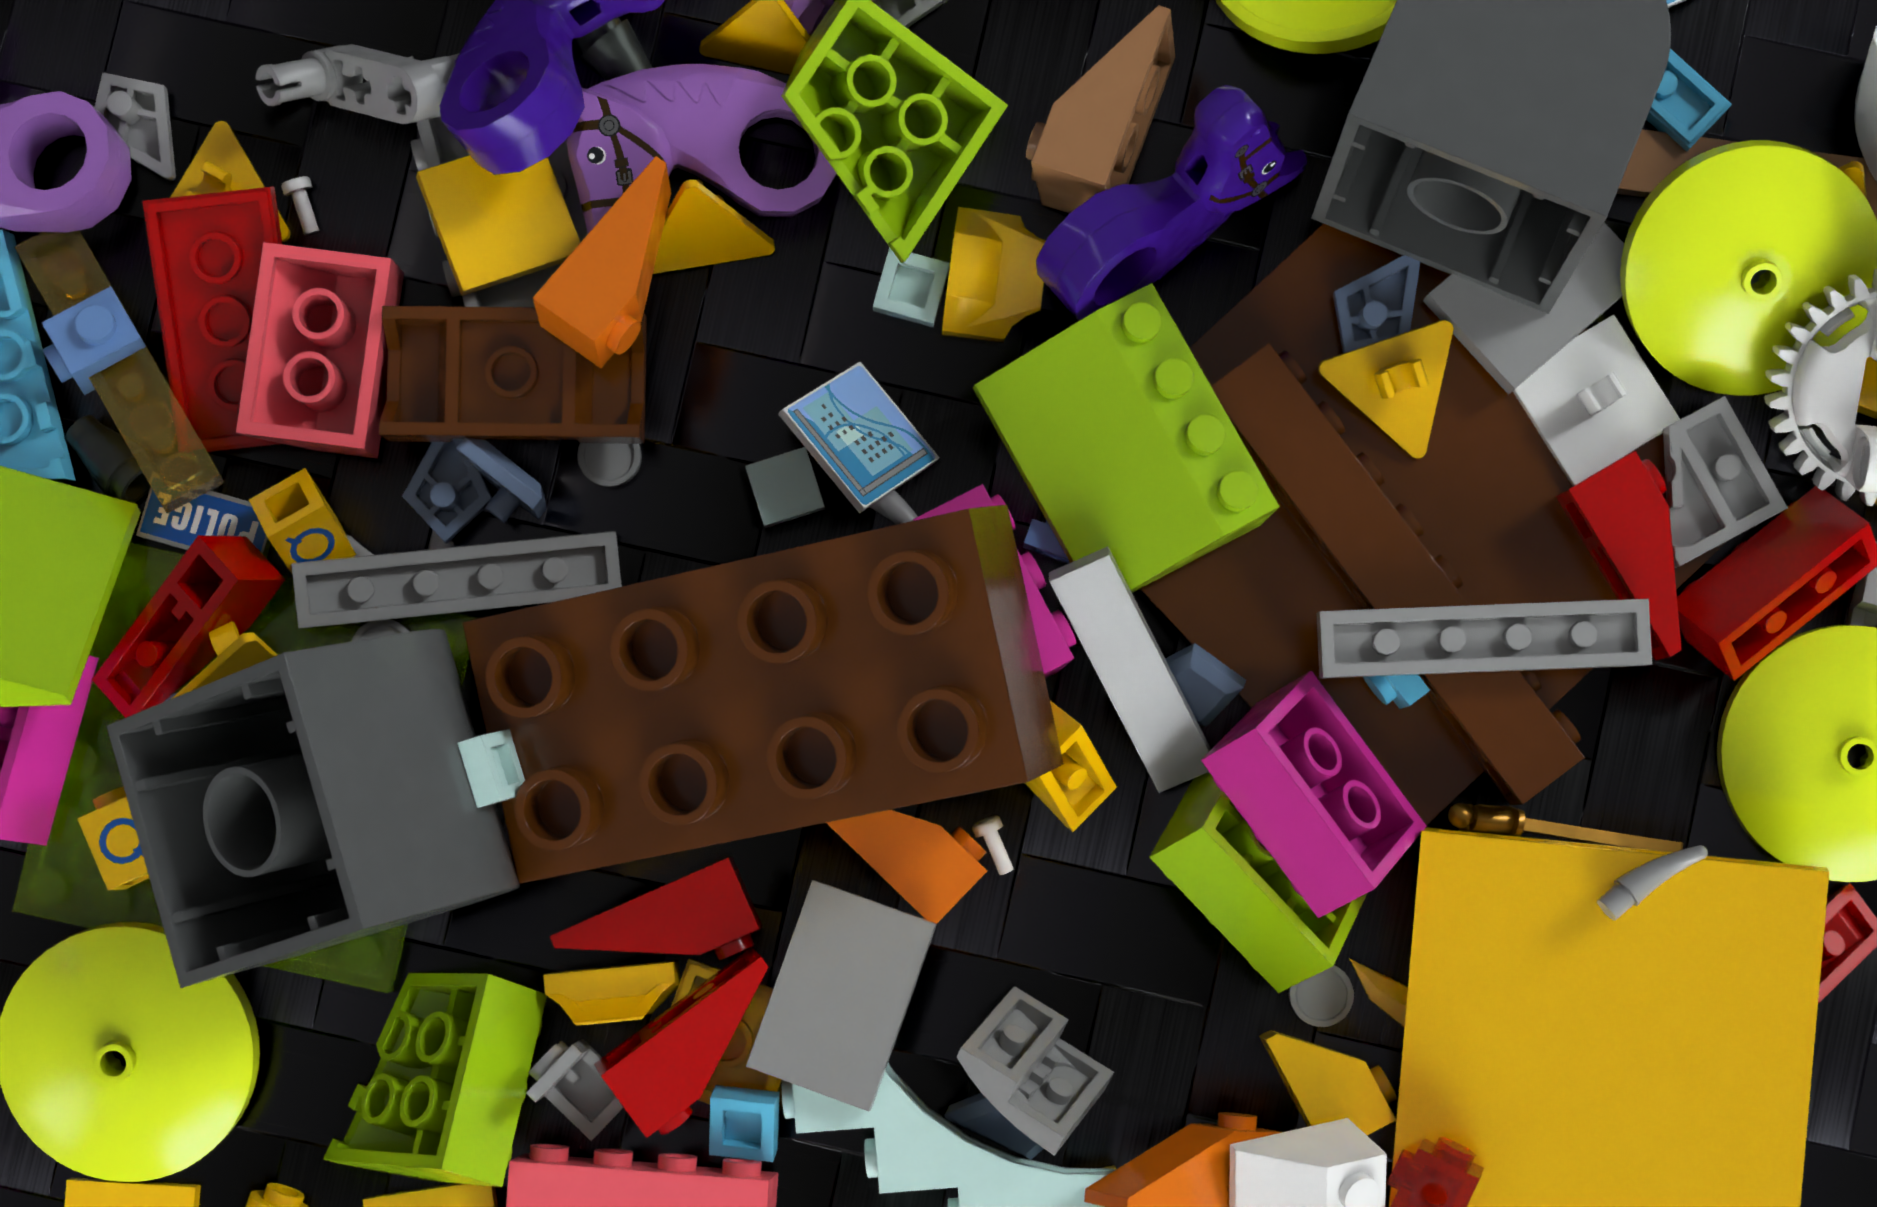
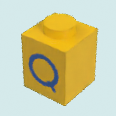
M306 468L249 499L267 538L291 574L292 563L347 558L357 555L337 516Z
M124 786L93 799L92 802L96 810L77 818L107 890H126L150 879Z

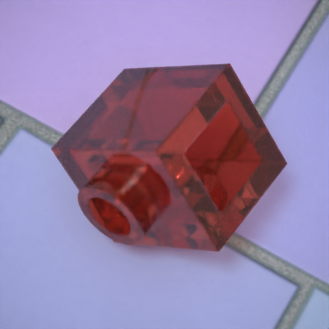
M1439 1137L1436 1144L1424 1138L1416 1154L1403 1149L1395 1164L1387 1185L1397 1189L1398 1192L1390 1207H1467L1484 1168L1473 1163L1476 1155L1467 1147L1445 1137Z

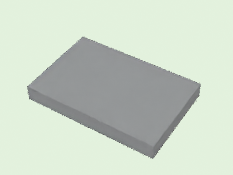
M1604 222L1549 314L1507 298L1453 273L1433 289L1423 302L1440 320L1449 321L1453 325V335L1509 395L1622 298L1620 268L1624 243Z
M812 880L746 1067L868 1112L871 1111L937 923L826 883Z

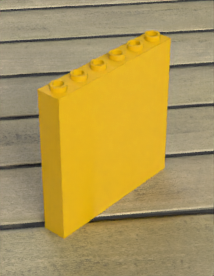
M1430 827L1422 830L1389 1207H1800L1829 870L1826 867L1707 856L1705 859L1669 878L1651 892L1638 906L1633 905L1614 921L1601 910L1597 900L1615 885L1614 881L1622 875L1649 861L1673 852Z

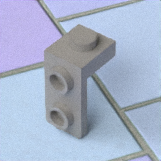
M584 1039L577 1041L570 1047L561 1041L555 1044L528 1072L537 1082L526 1094L535 1103L545 1096L592 1141L624 1107L602 1079L594 1065L602 1057Z

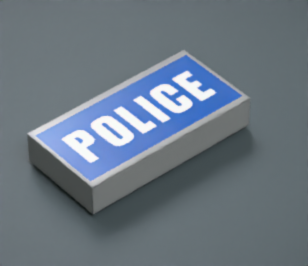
M154 475L136 536L183 550H188L198 535L246 536L267 558L271 542L267 538L249 501Z

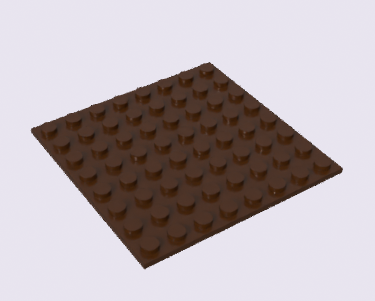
M1322 224L1190 347L1210 385H1213L1268 343L1271 344L1277 354L1283 350L1287 351L1303 370L1307 381L1302 386L1316 405L1322 401L1326 402L1342 421L1346 432L1341 435V438L1354 455L1357 456L1363 452L1379 469L1385 481L1380 486V489L1392 505L1396 507L1400 503L1403 504L1418 520L1424 532L1418 539L1433 558L1442 555L1456 570L1463 582V586L1457 590L1469 605L1618 600L1556 496L1572 487L1569 480L1514 392L1508 395L1454 335H1452L1427 451L1422 458L1411 457L1319 374L1318 365L1322 360L1343 354L1333 299L1334 291L1403 255L1329 225ZM1421 262L1410 331L1440 321L1423 300L1433 289L1450 276L1448 273ZM1662 433L1634 451L1637 452L1641 461L1649 459L1659 470L1665 481ZM1273 492L1272 494L1280 507L1261 526L1139 589L1191 645L1196 643L1246 680L1244 688L1238 695L1250 708L1307 672L1312 671L1426 826L1484 772L1426 694L1412 705L1399 709L1393 700L1387 705L1383 704L1369 688L1363 677L1319 678L1316 613L1319 611L1362 609ZM1664 492L1662 495L1666 500V492ZM1726 542L1675 568L1676 590ZM1593 668L1532 670L1542 686L1536 694L1546 707L1550 709Z

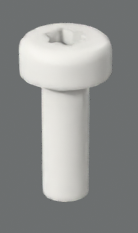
M302 176L282 183L283 194L292 196L304 235L319 232L306 191L313 187L310 178Z
M994 815L975 823L972 826L975 837H984L999 875H1004L1014 870L998 833V829L1003 827L1002 821L999 816Z

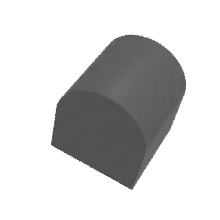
M1397 0L1348 113L1311 218L1398 254L1411 257L1450 275L1453 273L1507 298L1549 314L1608 216L1662 81L1671 47V23L1666 0Z
M419 630L285 652L107 725L180 988L355 940L520 888L496 803L477 808L457 744L458 742L476 737L445 630Z

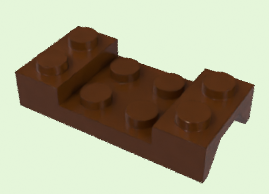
M382 306V321L388 348L387 401L379 423V435L387 441L453 442V439H464L467 437L476 439L578 440L580 443L644 444L647 327L645 313L643 314L640 332L631 347L621 355L614 353L602 368H599L542 328L535 307Z

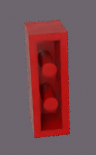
M1815 486L1799 500L1789 504L1788 508L1782 511L1779 516L1749 540L1740 543L1729 556L1700 579L1690 583L1677 596L1679 626L1685 640L1734 681L1877 567V543L1869 522L1826 490L1822 491Z

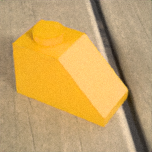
M1050 701L1064 764L1025 784L1067 828L1074 832L1117 786L1083 726Z
M1272 1030L1259 1036L1307 1127L1349 1118L1368 1136L1396 1121L1388 1104L1396 1101L1397 1096L1379 1065L1369 1069L1365 1061L1355 1056Z

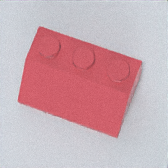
M263 242L236 427L237 434L314 451L378 459L381 441L379 423L387 399L388 348L382 321V306H400L404 272L391 258Z

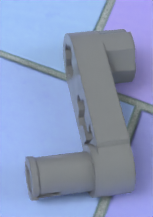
M354 44L339 45L308 51L300 60L275 65H261L257 70L256 80L261 81L273 78L274 83L257 85L256 87L260 98L268 106H276L283 102L311 97L316 101H327L331 106L399 124H409L441 117L439 105L455 59L443 56L420 61Z

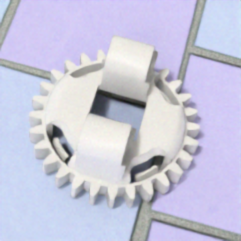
M1877 269L1874 270L1872 288H1867L1861 278L1855 274L1849 275V295L1843 297L1831 286H1825L1823 290L1829 304L1826 308L1821 310L1809 302H1804L1802 307L1807 317L1811 320L1805 328L1795 323H1785L1787 331L1796 339L1793 347L1774 345L1772 347L1773 352L1787 362L1785 369L1765 371L1766 377L1771 382L1783 386L1782 391L1764 396L1765 403L1770 408L1784 410L1783 413L1768 421L1770 428L1775 433L1791 432L1778 443L1780 450L1786 456L1801 452L1793 463L1794 468L1801 475L1809 473L1817 467L1812 480L1813 484L1820 490H1825L1837 479L1835 492L1841 500L1847 501L1857 490L1859 491L1861 501L1867 506H1873L1877 499V426L1855 424L1866 359L1872 357L1877 361ZM1859 304L1868 310L1867 317L1863 323L1844 335L1836 344L1820 346L1812 340L1819 330L1828 337L1842 324L1855 317L1850 309L1851 307ZM1816 424L1822 429L1829 442L1839 451L1841 460L1829 454L1831 451L1820 441L1813 428L1808 425Z

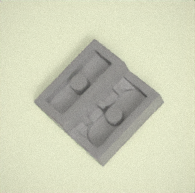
M1014 986L963 1044L958 1052L957 1059L980 1092L1007 1120L1032 1141L1055 1156L1105 1091L1114 1072L1060 1039L1068 1022L1067 1018Z

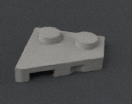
M1725 396L1663 429L1665 484L1667 488L1666 502L1669 505L1674 568L1682 566L1788 508Z

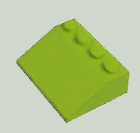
M1153 283L1096 310L978 382L973 387L1069 562H1074L1108 546L1131 592L1261 526L1280 507Z
M0 466V707L71 705L141 514L137 504Z

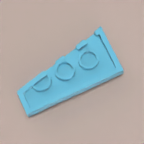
M1 229L0 466L57 482H73L76 479L14 234Z

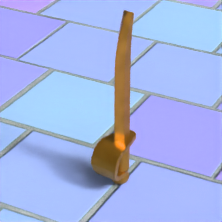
M1457 803L1448 812L1450 823L1459 828V831L1521 836L1525 832L1599 845L1668 852L1683 850L1682 842L1525 818L1523 810L1512 806Z

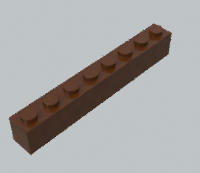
M1268 343L1211 385L1268 487L1362 610L1469 606L1457 590L1463 586V582L1456 570L1442 555L1433 558L1418 539L1424 534L1418 520L1403 504L1400 503L1396 507L1392 505L1380 489V486L1385 481L1379 469L1363 452L1357 456L1354 455L1341 438V435L1346 432L1342 421L1326 402L1322 401L1316 405L1302 386L1307 381L1303 370L1287 351L1283 350L1277 354L1271 344ZM1532 670L1419 675L1430 689L1426 695L1510 805L1526 803L1585 758L1575 745L1581 740V736L1572 722L1558 709L1551 713L1536 694L1542 686Z

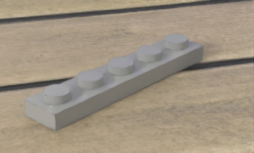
M616 531L291 564L298 629L551 603L622 587Z
M1649 599L1319 611L1316 613L1319 678L1652 665Z

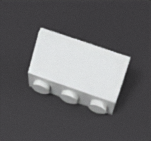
M1349 1118L1230 1144L1229 1207H1385L1387 1154Z

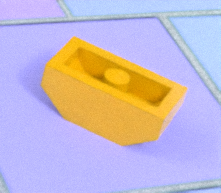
M958 207L942 335L1004 343L1013 325L1026 316L1041 310L1044 282L1037 275L1036 258L1046 241L1026 229L1021 216Z
M679 960L551 972L543 975L545 995L560 1005L576 1026L642 1020L645 1015L652 1014L678 989L680 983Z

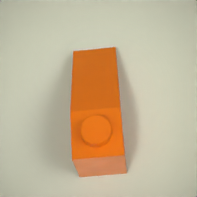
M657 156L654 157L532 298L540 326L599 368H602L614 353L621 355L626 352L636 340L641 329V322L671 197L666 162Z
M893 810L826 822L921 916L934 923H938L987 872L978 862L987 852L960 826L950 835L941 825Z
M1219 1112L1218 1124L1191 1123L1085 1188L1084 1202L1104 1207H1229L1230 1144L1282 1132L1257 1128V1116Z

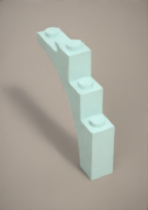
M889 1063L887 1064L872 1109L869 1112L790 1082L782 1081L785 1119L795 1118L796 1134L874 1127L875 1138L865 1139L864 1153L867 1177H878L879 1194L958 1187V1197L948 1198V1207H1104L1084 1202L1085 1188L1116 1169L1065 1168L1016 1157L975 1139L929 1108L895 1073Z

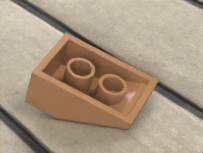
M1158 5L1053 103L1046 124L1042 122L1035 124L1028 141L1026 158L1032 160L1031 179L1036 181L1042 205L1070 214L1095 194L1121 184H1129L1176 58L1171 9Z

